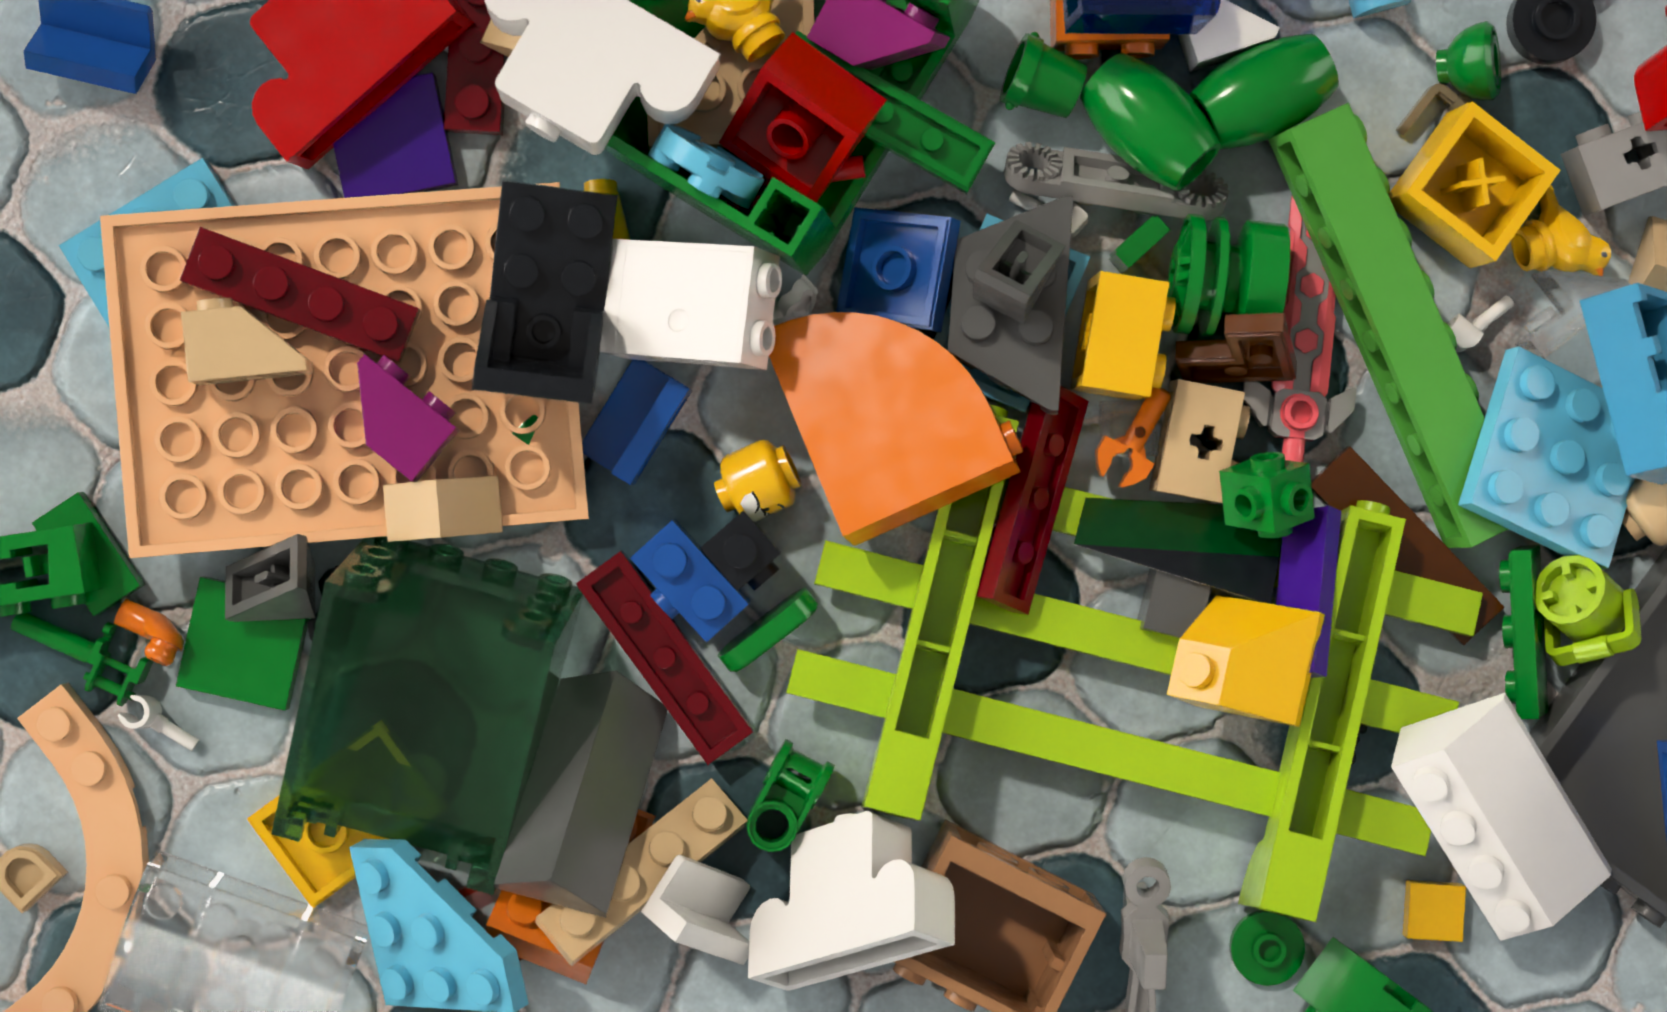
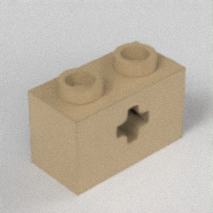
M1181 379L1170 381L1168 392L1171 395V400L1163 415L1149 490L1212 503H1223L1219 471L1239 464V461L1232 460L1236 438L1243 439L1245 437L1249 424L1250 407L1243 405L1245 392ZM1203 428H1206L1205 438L1214 441V447L1211 451H1203L1200 458H1198V448L1190 445L1191 435L1201 434Z

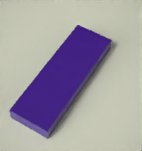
M1331 506L1314 508V519L1292 527V533L1282 537L1276 605L1325 614L1321 634L1316 642L1310 667L1311 678L1327 677L1342 512Z

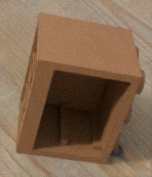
M945 819L921 867L945 876L953 885L955 896V945L895 961L893 971L918 985H924L926 979L946 988L944 996L951 1002L969 1011H975L977 1005L991 1012H1057L1106 916V912L1093 893Z

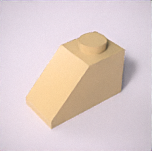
M232 298L197 301V310L181 312L188 382L209 385L314 374L313 362L241 306L233 307Z

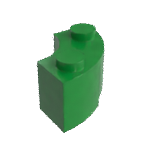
M1332 937L1293 989L1296 994L1309 1003L1304 1012H1434L1335 937Z

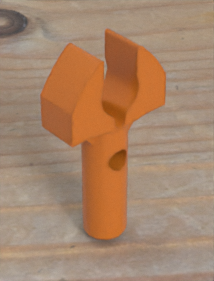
M1162 387L1160 389L1152 388L1151 397L1144 400L1124 436L1115 439L1106 435L1102 437L1095 449L1096 467L1100 477H1104L1111 465L1112 458L1116 454L1124 453L1127 449H1130L1128 454L1130 467L1122 477L1118 487L1131 486L1147 478L1155 463L1146 458L1144 445L1171 400V395L1167 390Z

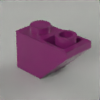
M826 0L806 37L849 64L868 70L945 48L950 39L949 36L935 29L939 21L938 17L909 2L906 10H903L888 0Z
M364 354L357 362L365 443L410 481L417 482L459 432V429L449 422L456 412L430 391L421 399L404 386L411 376L385 355L376 363Z

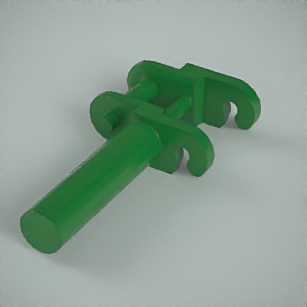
M29 613L16 614L11 623V630L79 661L92 664L91 672H86L83 677L84 680H87L84 688L85 691L90 693L95 687L118 696L117 705L121 707L128 699L133 700L130 696L136 695V693L132 692L135 684L145 682L153 665V661L149 660L146 656L139 660L136 667H130L110 658L111 653L107 650L116 631V625L111 622H107L102 629L104 635L102 638L97 639L95 643ZM106 665L127 674L123 685L102 677Z

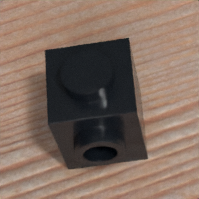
M744 511L700 547L737 591L746 583L755 591L779 570L773 560L781 554V551L760 526Z

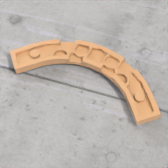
M69 682L58 686L17 719L53 764L63 779L76 806L82 825L86 849L87 866L84 896L75 928L53 967L37 985L4 1012H90L109 989V985L117 974L126 954L130 952L142 919L147 894L149 870L146 826H142L138 804L133 792V788H135L134 781L118 748Z

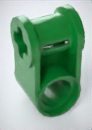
M785 739L763 779V786L747 817V831L752 843L759 849L768 852L781 851L788 847L795 839L809 810H812L817 803L835 765L828 761L823 765L794 750L793 742ZM787 768H792L793 770L807 776L808 778H810V780L808 781L799 777L798 775L788 771ZM766 810H779L788 819L787 830L777 838L763 836L756 827L758 816Z

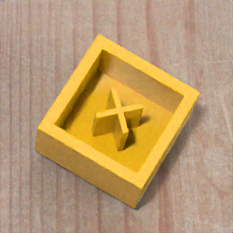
M1471 101L1445 114L1391 189L1389 197L1398 214L1468 268H1474L1497 261L1561 170Z
M1100 271L1087 281L1070 390L1137 401L1151 397L1152 388H1161L1166 368V355L1158 353L1160 337L1163 331L1170 332L1176 307V298L1167 297L1170 282Z

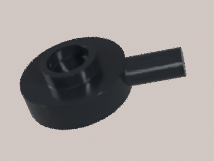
M1513 0L1506 19L1509 40L1515 50L1531 62L1542 65H1554L1564 62L1580 53L1593 37L1596 28L1594 0Z

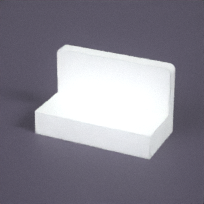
M677 855L641 912L674 942L744 965L749 958V940L732 927L729 921L748 893L750 885L742 878L688 857Z

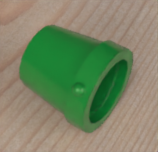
M1037 32L1026 33L1021 39L1008 67L1001 88L1000 102L1005 103L1007 110H1013L1018 106L1067 118L1072 112L1083 88L1087 66L1045 44L1044 40L1039 38L1040 36Z

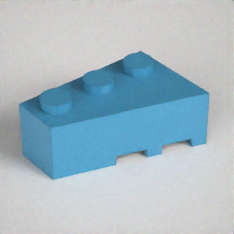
M1634 283L1579 300L1626 476L1661 485L1667 484V292L1641 283Z

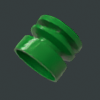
M1187 214L1180 230L1179 239L1172 251L1168 282H1170L1168 297L1176 298L1175 314L1171 327L1173 332L1189 334L1193 329L1197 313L1199 331L1202 336L1209 337L1215 333L1222 312L1227 313V315L1283 313L1290 269V237L1288 227L1281 223L1247 220L1242 226L1235 245L1231 244L1229 224L1225 217H1216L1212 221L1207 236L1206 221L1203 215Z

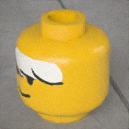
M764 439L724 456L720 464L722 479L714 482L716 493L725 511L728 513L736 509L739 514L744 511L754 522L793 505L795 489L802 486L796 466L786 447L782 445L776 448L773 443Z

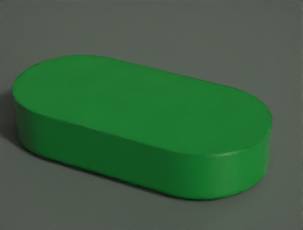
M806 587L797 590L733 638L718 653V658L730 672L740 671L808 620L817 610L818 602Z

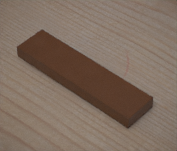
M1347 446L1311 480L1312 490L1327 506L1341 511L1350 505L1356 506L1358 500L1373 501L1389 506L1391 508L1389 515L1406 519L1395 571L1482 592L1483 596L1474 636L1504 608L1500 601L1351 446ZM1449 632L1462 645H1465L1473 638Z

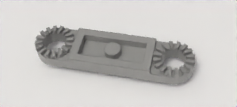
M1026 142L1025 147L1019 143L1016 144V148H1010L1003 172L1006 182L1011 187L1026 194L1057 199L1063 196H1073V201L1081 205H1101L1126 209L1137 214L1151 213L1182 219L1187 214L1203 215L1205 221H1211L1216 217H1220L1224 212L1229 193L1228 184H1223V178L1215 179L1217 174L1213 172L1210 175H1206L1207 170L1184 189L1175 191L1146 178L1129 166L1118 155L1064 147L1063 151L1051 150L1049 146L1041 148L1040 143H1036V146L1032 147L1031 142ZM1028 167L1040 169L1037 170V174H1034V169H1031L1029 173L1027 172ZM1194 193H1198V194L1204 195V196H1205L1204 201H1202V196H1199V195H1198L1197 200L1194 199V197H1195V194H1194Z

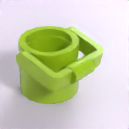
M1580 555L1563 556L1550 562L1540 572L1535 585V604L1538 611L1544 616L1546 652L1556 665L1567 666L1614 656L1616 653L1632 650L1640 644L1642 636L1639 601L1633 588L1623 590L1592 559ZM1560 631L1573 641V644L1561 647Z

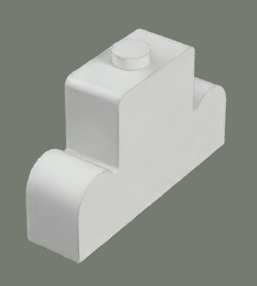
M484 0L488 13L498 29L512 36H521L495 81L502 102L527 116L525 125L543 138L556 142L560 135L593 155L602 153L635 97H641V103L646 113L655 121L663 124H678L688 119L695 111L720 69V54L628 0Z
M870 811L859 814L838 815L835 817L834 822L799 833L791 842L790 901L787 902L778 898L769 899L763 902L756 910L751 921L749 933L748 979L791 991L955 945V896L953 885L945 876L912 864V830L910 827Z

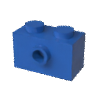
M674 519L630 559L656 587L650 595L659 607L671 619H674L680 613L707 643L749 605L750 600L740 589L737 591L700 549L701 546Z

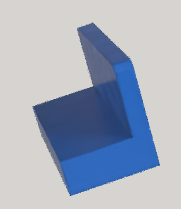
M38 0L41 24L23 50L26 69L137 94L156 61L153 10L150 6L127 0Z
M632 360L582 441L583 454L612 471L611 474L627 484L635 485L693 390L644 360Z

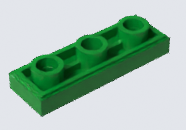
M1540 545L1516 547L1508 553V559L1500 561L1499 568L1502 593H1510L1511 615H1504L1502 622L1503 644L1505 649H1513L1514 670L1506 672L1505 693L1510 702L1516 704V712L1521 719H1540L1548 712L1544 616L1538 611L1535 604V585L1541 572Z

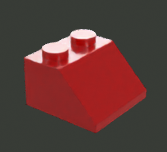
M792 32L762 66L721 137L719 144L758 170L771 180L774 177L817 203L864 137L887 99Z

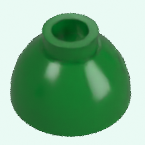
M1484 21L1465 28L1453 39L1448 49L1437 50L1436 69L1440 84L1451 83L1461 94L1478 100H1494L1499 95L1501 90L1500 49L1496 29L1490 22Z

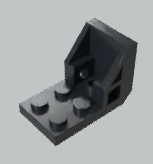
M507 180L502 181L491 290L484 310L474 365L472 390L587 404L592 403L599 364L600 341L618 195Z

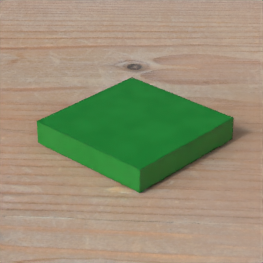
M206 576L200 577L176 687L284 711L290 709L308 628L307 622L310 618L241 622L225 620V581Z

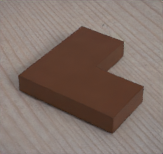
M1284 313L1225 315L1224 334L1226 340L1176 341L1175 360L1182 379L1186 381L1220 383L1290 381L1296 379L1297 359Z

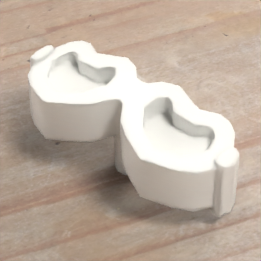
M804 274L779 301L775 298L773 326L788 320L808 316L812 312L817 300L818 290Z

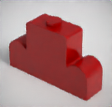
M269 0L252 15L250 26L287 71L288 78L270 79L258 88L252 101V115L257 125L286 162L309 170L334 148L333 144L387 101L466 31L474 21L457 0Z

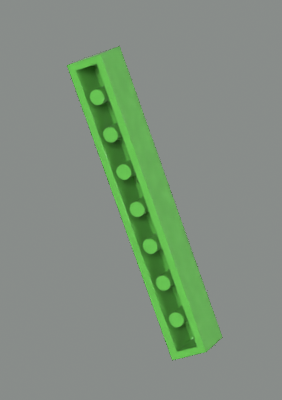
M1348 102L1269 139V143L1443 543L1448 548H1472L1508 530L1499 524L1458 506L1485 419L1478 404L1479 392L1473 379L1465 373L1456 353L1457 342L1455 335L1449 325L1443 322L1434 302L1435 292L1433 284L1428 275L1420 269L1412 251V236L1409 228L1403 220L1398 218L1390 200V187L1387 177L1374 163L1366 144L1367 132L1363 122L1357 115L1353 114Z

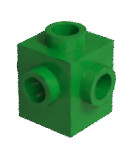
M1265 452L1253 455L1247 461L1219 471L1225 525L1256 530L1261 538H1280L1290 535L1292 527L1315 518L1309 463L1285 460V454L1280 452Z

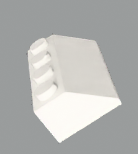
M1506 693L1413 723L1400 729L1391 768L1500 941L1554 926L1611 876L1612 868Z

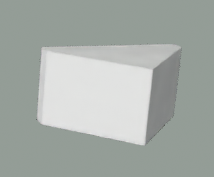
M1169 0L1170 13L1189 72L1226 61L1255 45L1273 40L1280 27L1227 0Z

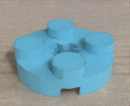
M665 124L648 153L652 159L675 171H679L680 167L691 174L687 182L700 191L714 198H719L721 194L741 207L750 208L765 181L762 178L763 175L758 170L719 146L716 149L700 141L701 136L675 124Z

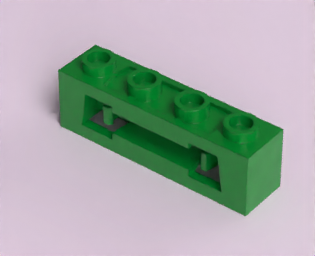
M92 522L0 536V560L33 554V546L48 544V553L22 557L25 578L49 574V583L38 584L37 578L1 583L0 617L31 612V601L50 598L52 609L87 603L86 592L102 589Z

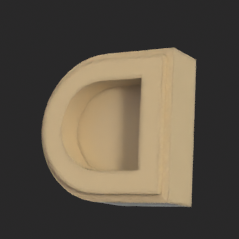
M32 843L21 844L6 851L0 857V891L21 913H24L60 881L68 871L44 847Z

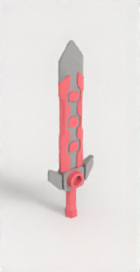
M1291 194L1288 227L1290 229V269L1283 313L1297 359L1296 379L1272 381L1271 388L1274 392L1272 395L1270 390L1257 381L1244 382L1243 392H1245L1244 403L1250 407V413L1259 427L1266 426L1268 428L1267 431L1273 437L1283 438L1282 453L1285 454V460L1304 462L1306 441L1316 440L1323 436V433L1325 435L1332 433L1354 412L1356 388L1348 389L1328 400L1325 398L1328 394L1336 320L1334 314L1336 295Z

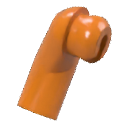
M128 599L123 601L116 614L114 624L150 639V643L145 648L146 657L163 666L171 665L175 659L176 652H182L184 639L180 632L165 615Z

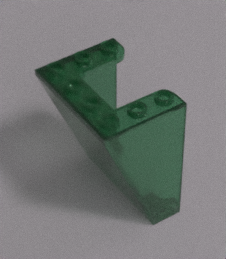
M387 536L363 538L325 581L271 834L299 842L307 822L313 824L320 822L326 824L324 835L334 838L341 827L344 826L388 839L407 840L411 845L447 854L445 868L456 871L460 861L470 863L471 868L466 888L494 895L496 891L494 882L556 695L584 595L579 588L573 586L572 581L564 576L552 573L536 576L518 571V567L514 563L503 559L491 558L485 561L464 556V552L461 549L448 544L427 546L409 540L388 542Z

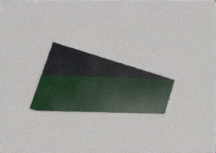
M1085 498L1074 545L1270 604L1281 554L1282 537L1261 538L1256 530L1225 525L1223 504Z

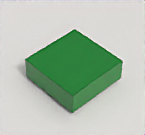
M1158 216L1150 217L1109 254V260L1123 273L1163 238L1170 229Z

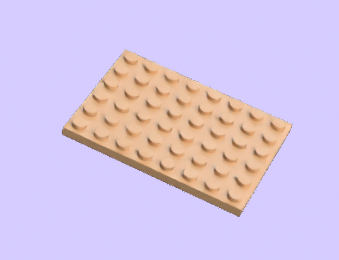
M560 182L541 183L538 185L560 187ZM502 186L100 216L129 558L269 547L296 534L307 536L308 543L387 536L383 485L412 482L365 443L357 362L365 354L377 363L382 357L380 355L232 301L233 307L241 306L313 362L314 374L209 385H196L188 382L181 312L197 310V301L223 298L180 281L200 227L420 309L401 363L393 362L411 376L404 386L419 398L423 399L428 391H430L456 412L449 422L457 427L459 432L418 481L498 476L502 526L589 519L579 402L472 390L474 365L484 310L491 290ZM532 415L538 417L533 425L527 428H518ZM534 432V435L528 445L512 433L528 434Z

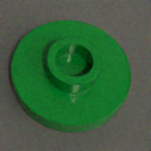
M1259 910L1246 915L1237 923L1230 937L1229 951L1234 966L1246 979L1259 985L1270 986L1287 981L1298 971L1304 959L1305 943L1300 929L1289 917Z

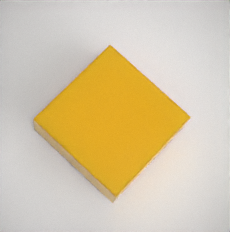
M1406 880L1402 935L1407 939L1463 942L1466 886L1462 883Z

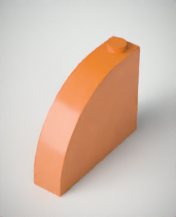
M856 312L812 314L788 320L774 326L775 345L773 351L768 356L843 537L853 546L859 545L1021 472L1014 456L1024 451L1010 420L1000 424L982 390L965 367L949 351L920 331L898 321Z

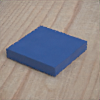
M854 207L836 312L876 315L898 321L916 330L941 333L961 221L945 216Z

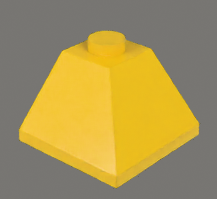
M1216 595L1179 639L1167 695L1196 707L1300 727L1311 679L1310 667L1316 642L1321 634L1325 614Z

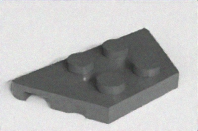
M1063 196L959 238L957 240L954 260L948 351L961 364L970 369L979 370L987 375L990 381L1009 392L1010 390L1015 391L1039 405L1040 410L1050 415H1058L1073 196ZM1015 219L1066 245L1024 324L973 298V278L977 268Z

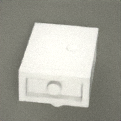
M613 239L599 352L632 360L767 370L768 355L773 351L776 337L775 328L772 324L775 298L779 295L782 287V272L779 267L780 256L754 246Z

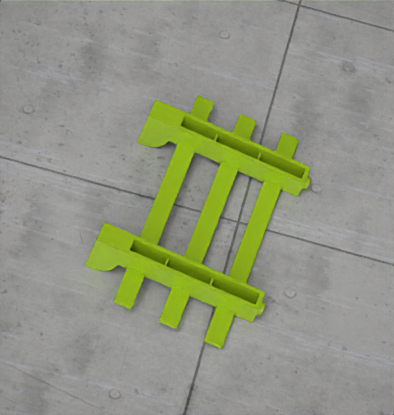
M990 405L999 423L1002 424L1010 420L1015 432H1017L1019 421L1007 418V410ZM1010 477L937 509L923 565L825 540L814 585L912 609L896 674L797 649L787 694L884 718L880 739L861 805L862 808L913 821H921L943 733L1267 816L1268 822L1264 839L1257 844L1251 856L1238 901L1240 905L1316 922L1336 834L1426 856L1431 830L1417 807L1348 790L1346 786L1360 724L1399 734L1402 727L1458 709L1459 701L1370 679L1384 616L1473 637L1483 593L1395 571L1406 519L1389 515L1391 510L1389 506L1373 501L1358 500L1356 506L1350 505L1341 510L1327 677L1310 679L1300 727L1289 725L1279 772L953 689L969 624L1170 676L1172 673L1180 638L1140 629L1141 620L1035 593L1029 615L1010 612L976 597L995 517H998ZM1065 487L1052 531L1076 536L1085 498H1111ZM1280 558L1274 583L1275 588H1278Z

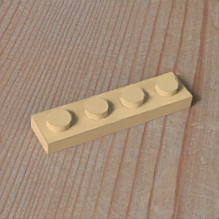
M711 778L628 844L606 918L552 904L536 917L535 923L572 967L644 908L677 855H682L701 863L746 826L747 818Z

